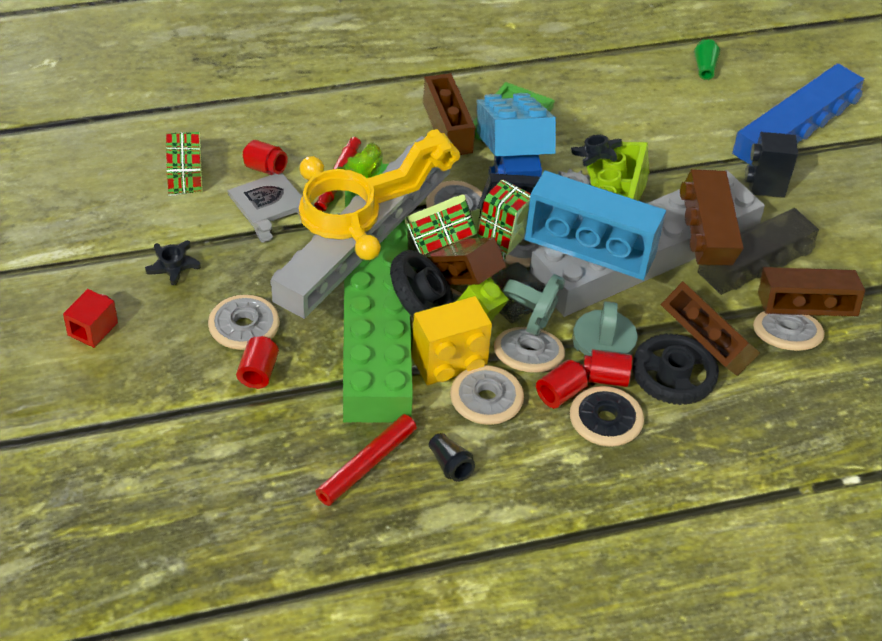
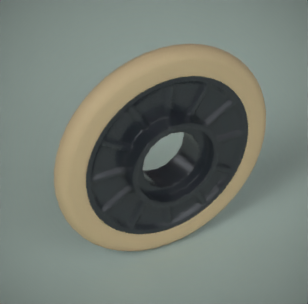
M598 386L589 388L581 392L574 399L570 407V419L575 430L583 438L597 445L609 447L624 445L635 439L643 428L644 415L639 403L625 391L614 387ZM602 411L611 412L616 418L611 421L603 420L598 416V413Z

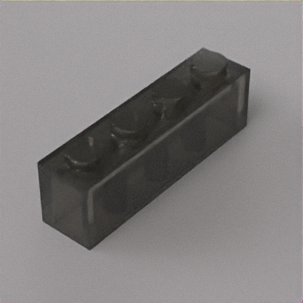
M796 208L790 209L741 232L743 250L733 265H699L697 272L720 295L731 290H737L745 283L755 278H761L763 267H784L790 261L810 254L815 248V240L819 229Z

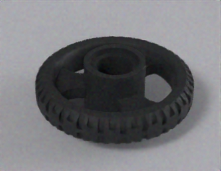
M406 250L392 260L390 275L393 288L399 301L413 318L414 313L434 308L433 302L437 299L439 306L454 302L452 290L446 278L429 258L417 251ZM411 266L416 268L419 272L415 273Z
M665 333L650 337L636 350L632 365L635 380L644 392H647L648 395H652L653 398L659 401L662 400V402H667L668 404L673 403V405L692 404L706 398L715 388L719 375L716 358L698 340L683 336L682 334ZM660 349H664L661 357L655 355L653 352ZM695 364H703L706 370V379L700 385L695 386L690 382L693 366ZM647 371H658L656 376L657 382L648 374Z

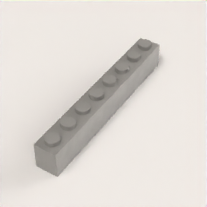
M419 137L415 142L421 141L424 137ZM413 144L408 145L400 157L390 162L383 173L400 168ZM434 167L418 191L379 203L378 220L365 233L376 237L381 243L450 174V169L441 171L439 167ZM356 195L350 204L341 213L337 214L353 213L363 208L366 202L363 198ZM315 234L302 250H298L282 269H278L271 278L272 302L305 319L363 261L356 254L355 240L353 238L342 240L330 239Z

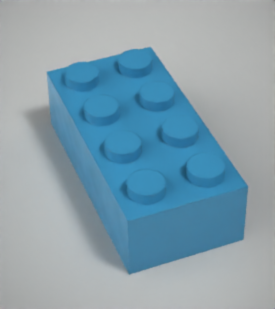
M516 93L513 94V98L504 99L499 94L485 95V99L477 100V134L494 156L556 154V117L535 98L530 97V94Z
M545 170L530 195L525 240L644 280L656 257L666 210Z

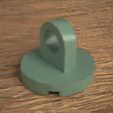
M553 274L542 293L518 281L508 280L503 293L512 300L534 310L526 332L540 336L541 330L547 325L559 301L557 300L559 289H564L566 282L564 278Z
M604 301L602 310H593L585 313L576 321L572 335L573 344L576 350H580L584 356H591L592 349L632 355L638 339L636 327L628 318L617 313V303Z

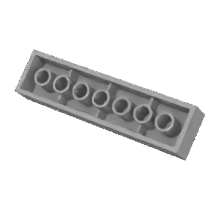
M725 170L728 176L741 238L758 231L765 205L728 170ZM680 189L646 203L665 209L666 214L656 257L644 280L544 246L532 251L529 278L541 292H543L553 274L565 279L564 289H559L557 296H559L557 300L559 301L555 307L565 317L696 259L695 252H692L690 248L691 232L690 227L685 223L686 207L684 200L680 198Z

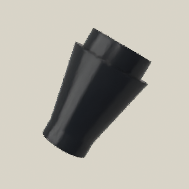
M438 433L431 438L429 448L433 451L447 479L461 482L473 473L475 462L471 452L449 439L444 433Z

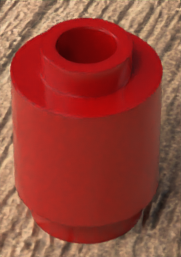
M259 140L249 142L242 153L243 161L247 168L268 175L281 174L287 166V154L280 147Z

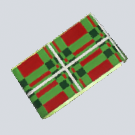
M200 132L166 133L169 196L202 192Z
M504 179L501 180L484 200L478 238L494 237L501 251L508 255L525 238L531 194Z
M465 195L456 196L407 216L410 223H408L405 217V224L419 253L423 255L477 234Z

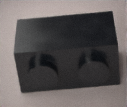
M760 132L758 143H753L751 148L752 164L747 165L745 170V182L749 183L750 192L753 195L785 198L798 157L796 135Z

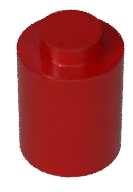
M265 336L252 337L248 340L236 372L237 379L243 385L256 389H261L268 385L279 354V348L276 343Z
M592 349L591 356L585 355L583 366L588 375V382L628 387L632 355Z
M566 360L536 382V391L540 399L547 406L556 409L587 387V371L582 364L573 360Z

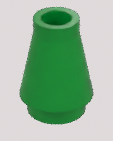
M710 39L700 41L694 49V56L699 71L698 75L703 80H710L715 76V69L721 52L718 44Z

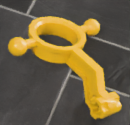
M438 129L429 131L424 139L413 144L400 168L370 178H366L352 170L333 169L324 171L323 162L319 158L308 156L302 160L299 167L301 176L309 180L305 184L303 196L299 204V216L302 224L312 233L324 238L340 240L353 238L356 242L355 251L357 256L363 260H373L381 250L380 242L376 237L367 235L365 232L369 231L378 220L379 203L418 191L432 168L439 167L441 171L451 169L452 165L459 160L460 153L444 133H440ZM342 190L358 194L365 200L366 205L353 213L338 215L320 211L312 205V202L317 196L325 192Z

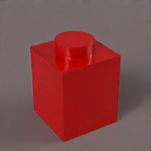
M87 289L63 313L67 335L93 348L118 323L114 300L107 295L98 294L90 289Z

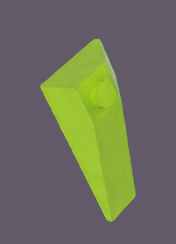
M622 142L621 147L614 149L617 153V161L599 159L595 163L586 166L592 186L639 201L646 188L649 176L648 142Z

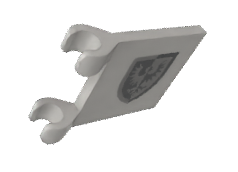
M283 173L270 175L228 190L229 197L253 226L262 243L273 239V235L269 231L272 229L271 221L296 212L299 214V204L302 196Z

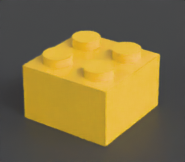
M476 296L414 313L412 359L426 385L448 381L451 378L457 377L465 370L471 371L488 364L492 323Z

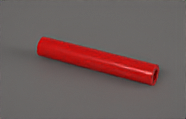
M406 414L401 415L316 489L315 492L318 499L326 506L332 505L417 429L414 420Z

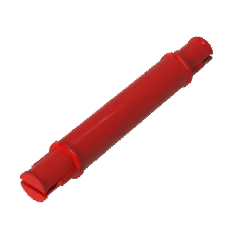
M350 138L347 145L343 147L342 153L333 169L345 170V163H352L357 156V150L361 145L359 138ZM338 190L319 195L314 207L325 212L330 202L334 200Z

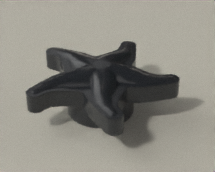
M593 135L585 139V146L572 147L571 152L572 155L585 157L583 159V166H589L599 159L617 161V153L614 149L622 146V139L608 140V137L605 135Z
M188 240L179 245L170 244L163 248L159 243L154 244V249L158 260L154 264L146 266L145 271L148 275L167 273L170 276L171 285H176L181 276V271L190 268L198 270L201 268L200 261L186 255V251L191 248L190 241Z

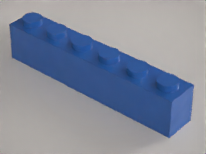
M837 63L738 131L732 154L751 165V148L753 143H758L760 132L796 135L797 143L802 139L806 140L813 131L819 127L823 128L831 118L841 115L845 108L851 104H856L860 100L863 93L861 88L864 78Z

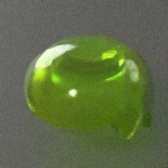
M374 142L369 143L362 153L349 157L348 162L343 167H338L337 169L352 170L366 178L376 176L383 162V152Z

